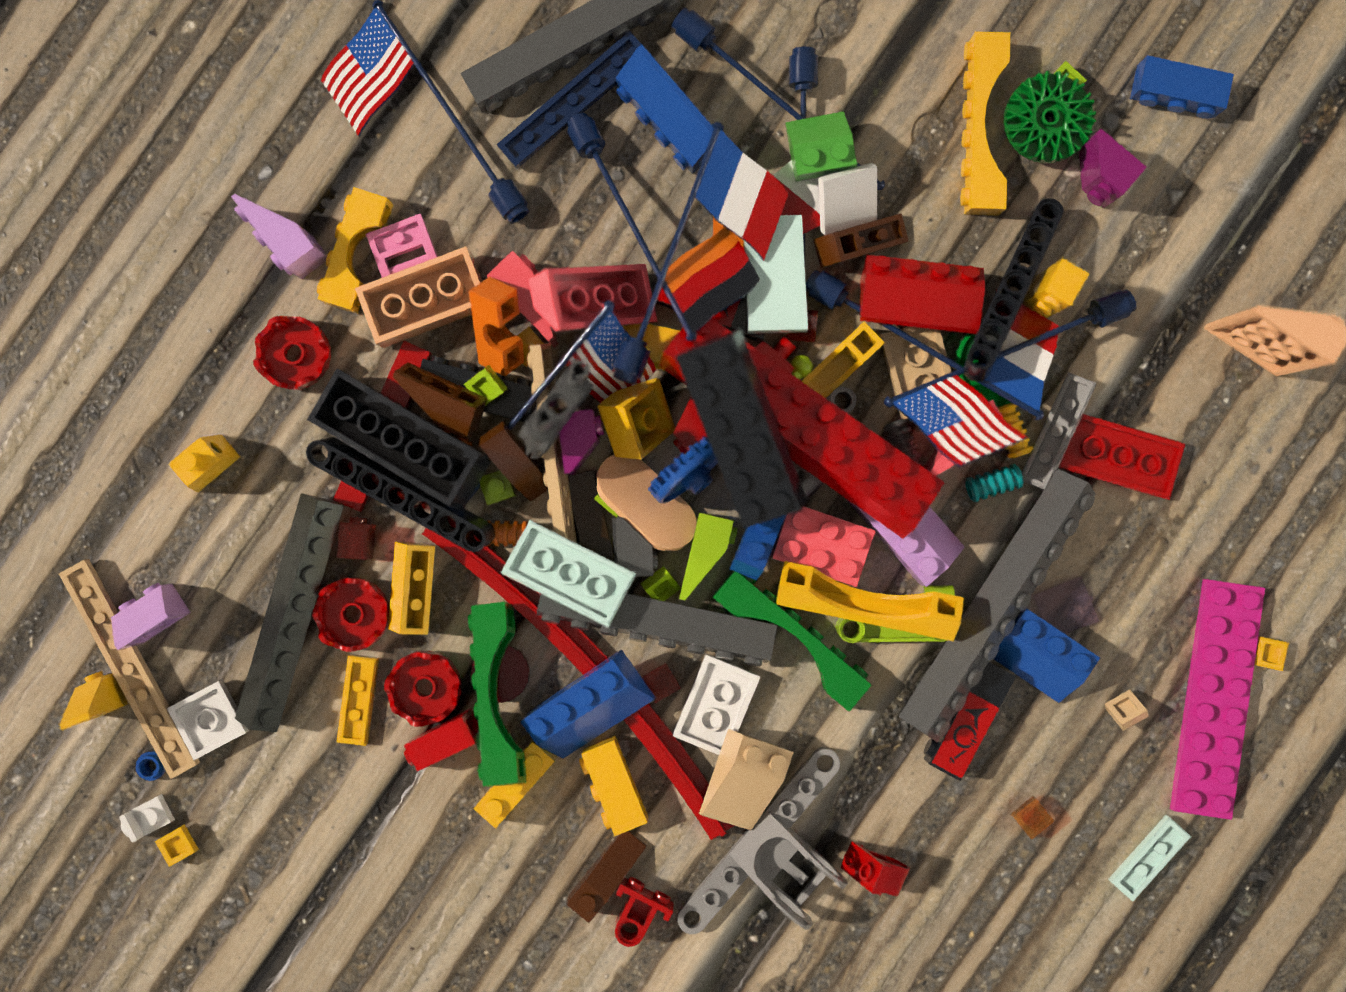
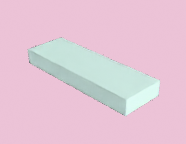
M1165 815L1108 880L1133 902L1192 836L1173 819Z

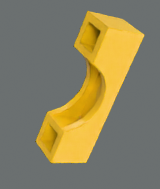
M353 187L352 193L347 195L344 202V211L346 212L343 221L338 223L335 230V239L337 240L334 249L329 251L326 258V266L328 268L325 277L320 279L317 286L318 300L359 314L361 304L355 288L364 284L355 274L353 254L357 245L366 237L367 233L387 226L394 205L387 197Z

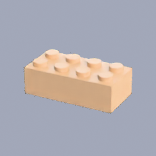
M463 247L359 286L355 290L375 344L386 348L471 316L469 290L481 283L482 279L472 253L467 247Z

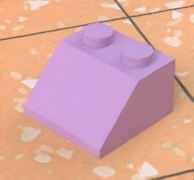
M153 584L143 591L145 596L136 601L134 598L118 607L120 612L111 617L114 645L117 650L141 645L191 613L173 584Z

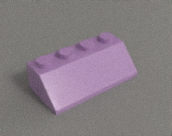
M847 500L922 586L927 587L946 571L965 548L931 507H929L915 530L902 539Z

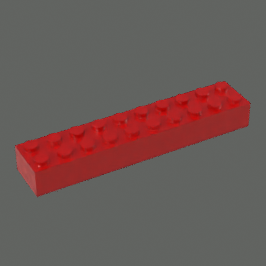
M711 318L697 331L696 340L690 342L686 340L687 333L682 327L663 352L658 366L687 385L675 356L685 349L728 334L731 331ZM746 342L791 460L902 539L914 531L945 482Z

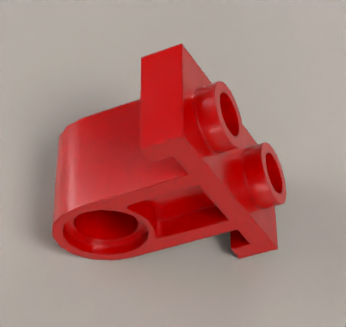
M851 841L840 868L873 894L881 896L883 892L898 896L910 868L897 859L865 849L862 844Z
M634 877L624 878L617 887L615 894L619 897L622 896L623 892L628 894L617 917L615 926L616 939L620 944L627 947L636 946L642 941L657 910L663 912V920L667 922L674 911V902L670 901L671 898L667 894L659 890L652 892L644 888L645 884ZM631 922L638 929L634 932H626L622 926Z

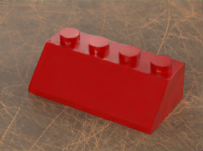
M866 255L860 279V321L977 334L980 328L985 294L984 268L893 258L882 255Z

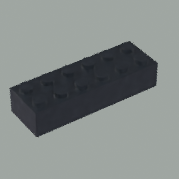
M741 329L685 349L675 356L743 527L747 528L801 510L807 498Z
M337 368L307 419L449 507L462 511L491 463L490 458L484 453L354 376Z

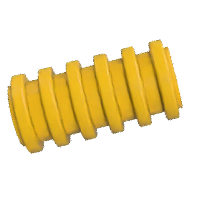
M1009 403L998 407L999 412L1007 423L1024 435L1027 433V430L1022 428L1023 420H1020L1018 417L1021 413L1015 409L1017 405ZM1027 437L1023 441L1004 448L1009 451L1007 457L1013 459L1030 453L1033 450V446L1028 444L1030 438Z

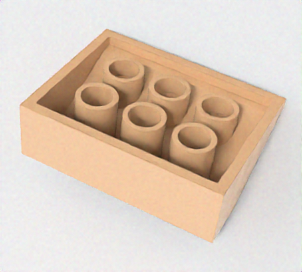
M1256 306L1207 323L1204 329L1276 377L1334 364L1346 347V322L1340 317L1328 314Z

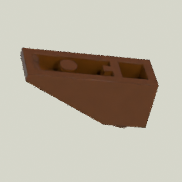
M902 213L833 232L813 239L822 268L909 242Z
M406 363L394 372L393 378L440 428L449 431L455 437L467 439L479 429L487 401L486 397L410 363Z
M630 831L617 835L569 893L566 905L590 923L612 896L647 845Z

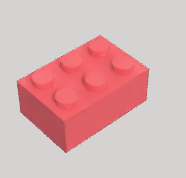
M803 506L801 510L785 516L770 558L781 562L787 561L812 566L834 580L857 587L875 530Z

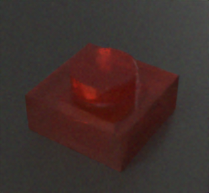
M807 310V332L787 333L786 338L792 341L815 342L818 310Z
M666 662L641 676L656 697L654 699L655 703L681 689Z

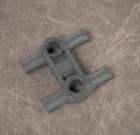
M576 360L571 363L546 399L521 429L519 437L526 444V455L529 456L530 452L532 453L531 459L540 458L543 456V453L545 454L550 449L560 431L590 394L593 384L589 382L587 377L589 366L586 363L582 368V360ZM558 407L560 411H563V413L555 414L552 409L550 410V408Z

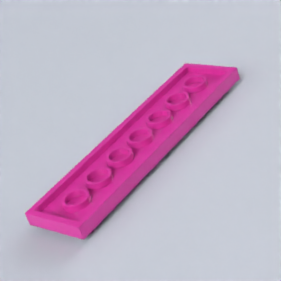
M1203 579L1170 803V809L1175 812L1232 820L1265 588L1208 579Z

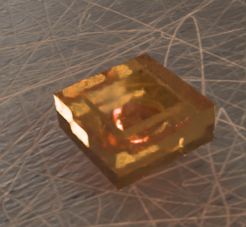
M1034 796L1010 814L1031 840L1054 822Z

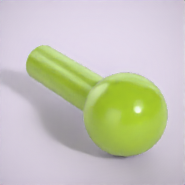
M798 355L790 362L794 367L791 374L799 380L805 378L813 370L811 359L805 355Z

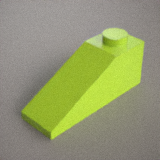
M703 513L698 514L679 599L686 600L726 552L728 544L734 545L738 528L733 527V520Z

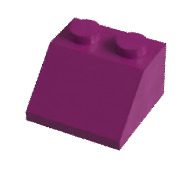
M1101 128L1079 150L1082 190L1087 194V198L1091 203L1103 208L1124 195L1147 168Z
M593 409L575 411L559 433L564 474H576L600 443L599 436L605 435L601 415L597 416Z

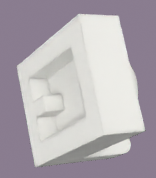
M162 794L119 816L121 829L130 838L131 842H135L175 820Z

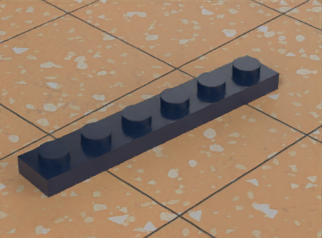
M629 31L497 143L498 148L513 166L518 169L563 131L572 116L584 113L617 85L616 76L641 43Z

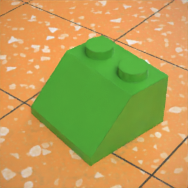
M844 111L785 122L795 182L819 178L856 167L857 161L853 137Z

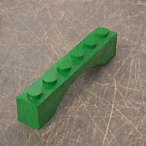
M733 571L713 594V598L735 617H752L766 620L783 627L796 636L814 658L821 675L824 691L850 712L872 686L866 680L869 674L857 664L850 667L843 660L846 658V655L834 645L830 649L821 642L824 636L812 626L806 630L798 622L802 618L788 607L784 611L776 605L777 597L767 588L761 592L754 586L756 580Z
M505 601L471 606V614L468 616V626L470 631L473 632L470 655L471 659L475 662L472 685L477 692L474 715L479 722L476 746L481 752L478 776L480 781L483 782V787L527 783L525 754L514 742L505 727L497 697L498 674L501 661L509 643L516 634L514 607Z

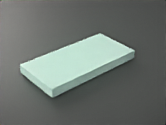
M781 215L764 261L743 240L744 251L760 278L757 285L746 295L748 334L807 332L808 330L802 215Z
M529 520L501 571L503 575L607 628L610 627L636 577L635 572Z

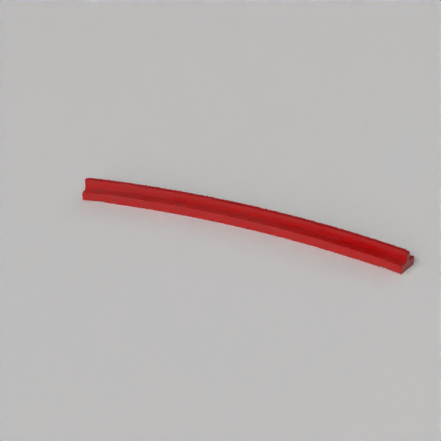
M448 516L449 524L456 528V521ZM428 528L423 531L422 534L459 561L508 603L512 604L583 675L609 658L583 630L571 627V622L560 620L559 624H552L542 621V616L537 615L541 594L503 575L501 571L507 561L493 549L486 546L477 552H470ZM474 535V537H475V539H476L477 541L482 542L479 538H477V537ZM648 703L625 718L624 722L668 776L709 838L713 840L719 835L721 837L726 835V831L735 825L699 814L709 781L683 745L673 736V732L653 707Z

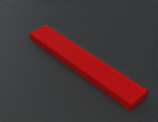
M403 341L381 393L408 408L412 397L393 378V374L406 363L420 368L422 359L430 360L432 353L407 341ZM350 461L348 468L353 472V464ZM373 473L372 480L375 483L377 476ZM341 481L333 500L362 512L369 496Z

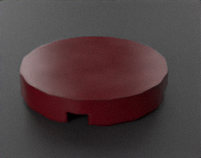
M508 645L503 656L498 674L497 697L499 703L514 700L525 690L530 677V667L527 658L519 649ZM475 662L472 664L471 678L472 674L475 673Z

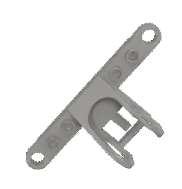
M827 747L816 749L768 804L753 829H747L697 887L678 912V925L682 931L687 934L701 932L748 876L788 918L806 930H809L813 923L811 917L800 906L821 881L827 876L840 888L844 889L848 884L846 878L833 867L832 863L790 828L838 772L840 760L834 750ZM822 755H829L833 759V765L828 770H820L817 767L818 758ZM799 851L819 871L793 900L772 880L781 869H784L803 885L809 877L790 860ZM696 911L701 917L699 923L693 926L691 924L688 925L684 920L687 912Z

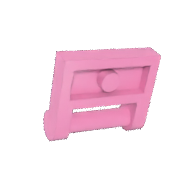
M421 214L366 234L382 278L438 257ZM424 247L425 255L389 268L387 260Z

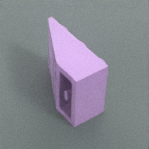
M236 194L231 196L238 205L234 208L245 223L249 222L255 229L252 234L263 247L267 246L273 252L270 258L280 270L284 269L290 276L294 274L303 279L326 262L327 254L313 235L297 223Z

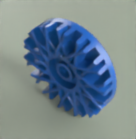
M704 436L700 442L693 446L690 445V450L686 455L682 453L674 458V463L661 470L660 475L651 482L648 490L658 503L665 504L686 490H691L696 495L713 481L709 475L711 473L710 470L718 462L708 437Z

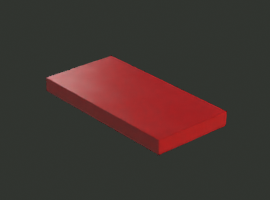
M1083 414L1058 469L1164 500H1170L1186 444Z

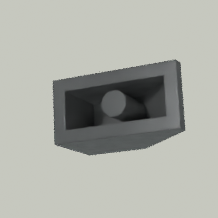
M622 517L612 518L614 562L635 572L636 577L653 576V569L658 567L657 552H652V545Z

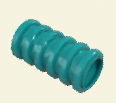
M1013 463L1009 465V468L1006 466L1001 467L1000 471L993 469L992 473L987 471L983 473V476L977 474L974 479L967 477L965 486L969 498L973 502H978L979 498L985 500L988 498V495L995 497L997 493L1004 494L1005 490L1011 492L1014 490V487L1021 489L1024 480L1020 468Z

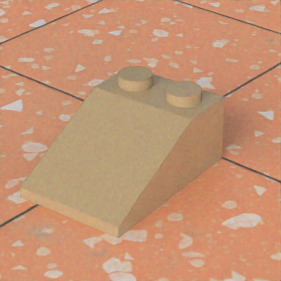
M728 729L699 814L752 830L784 782L794 752Z

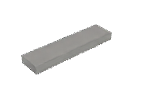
M1069 372L1067 373L1022 471L1025 483L1042 490L1046 488L1057 471L1097 385L1095 382Z

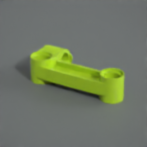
M953 585L923 586L924 593L934 591L955 596ZM839 618L835 626L839 637L848 643L947 641L855 621L857 624L856 633L852 636H845L843 627L845 623L853 620Z

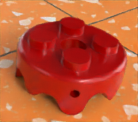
M272 317L268 320L267 326L255 338L256 358L253 360L254 367L275 386L289 390L308 388L317 383L325 375L329 367L331 347L327 336L315 323L303 317ZM292 346H299L301 357L297 361L291 362L288 359L287 352Z
M357 577L340 579L325 586L319 592V597L312 613L319 630L318 637L320 641L325 645L345 652L362 650L377 642L385 633L389 620V603L382 590L373 582ZM351 605L356 606L360 610L361 615L357 622L350 621L346 616V610Z
M421 650L403 657L396 663L385 680L384 690L388 696L390 708L395 714L406 719L411 726L423 727L440 722L455 709L461 696L462 682L456 666L449 658L441 653ZM421 679H427L432 683L433 690L431 694L423 695L419 692L418 682Z

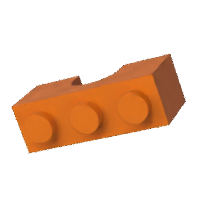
M488 277L469 290L478 362L484 367L490 365L495 372L506 376L525 362L522 338L511 333L505 325L519 315L517 289L492 277Z

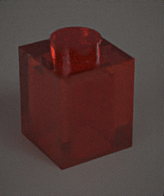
M349 517V522H340L337 558L373 559L376 524H367V518Z

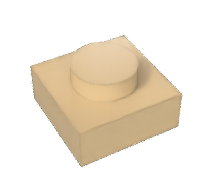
M1131 690L1105 703L1107 712L1123 731L1149 717L1148 710Z

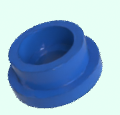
M155 751L143 753L136 762L137 774L147 781L159 779L166 771ZM150 760L155 762V770L149 767Z

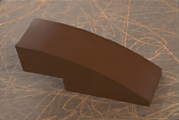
M504 421L479 438L481 449L502 474L530 502L548 490L543 480L544 470L535 459H531V453L529 456L526 455L525 445L521 440L518 441Z

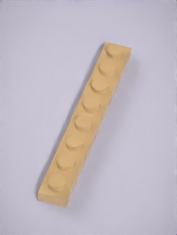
M551 343L529 346L530 352L528 353L527 360L534 379L531 386L532 395L554 369ZM555 378L537 398V409L556 385ZM558 407L550 408V410L552 409L555 414L560 413ZM559 434L550 449L541 456L544 458L546 469L543 473V480L549 492L547 510L548 514L552 516L553 528L551 531L577 543L568 475L564 474Z
M90 559L82 560L59 573L170 779L200 764L199 759L193 760L167 710L170 706L138 647L116 649L111 617L117 614L118 611Z

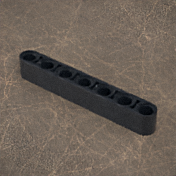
M1047 198L1040 201L968 351L963 370L966 377L972 381H983L990 375L1043 261L1064 211L1062 204L1056 199ZM1035 239L1040 241L1041 243H1037L1032 240ZM1020 263H1026V264H1028L1030 267H1025V266L1021 265ZM1008 287H1015L1019 291H1012ZM997 311H1004L1008 316H1002ZM990 335L995 337L997 340L991 341L988 340L985 336ZM980 360L985 363V366H978L973 361Z
M332 436L315 440L307 446L306 457L312 465L465 550L477 552L494 540L495 529L488 521L466 509L462 511L449 507L341 440ZM322 446L326 447L328 451L327 457L322 453ZM348 459L353 464V472L347 466ZM373 473L378 477L379 485L373 482ZM398 487L404 492V500L397 493ZM423 501L430 506V514L424 511ZM448 515L455 519L456 528L449 524ZM474 530L481 533L482 542L475 539L473 535Z

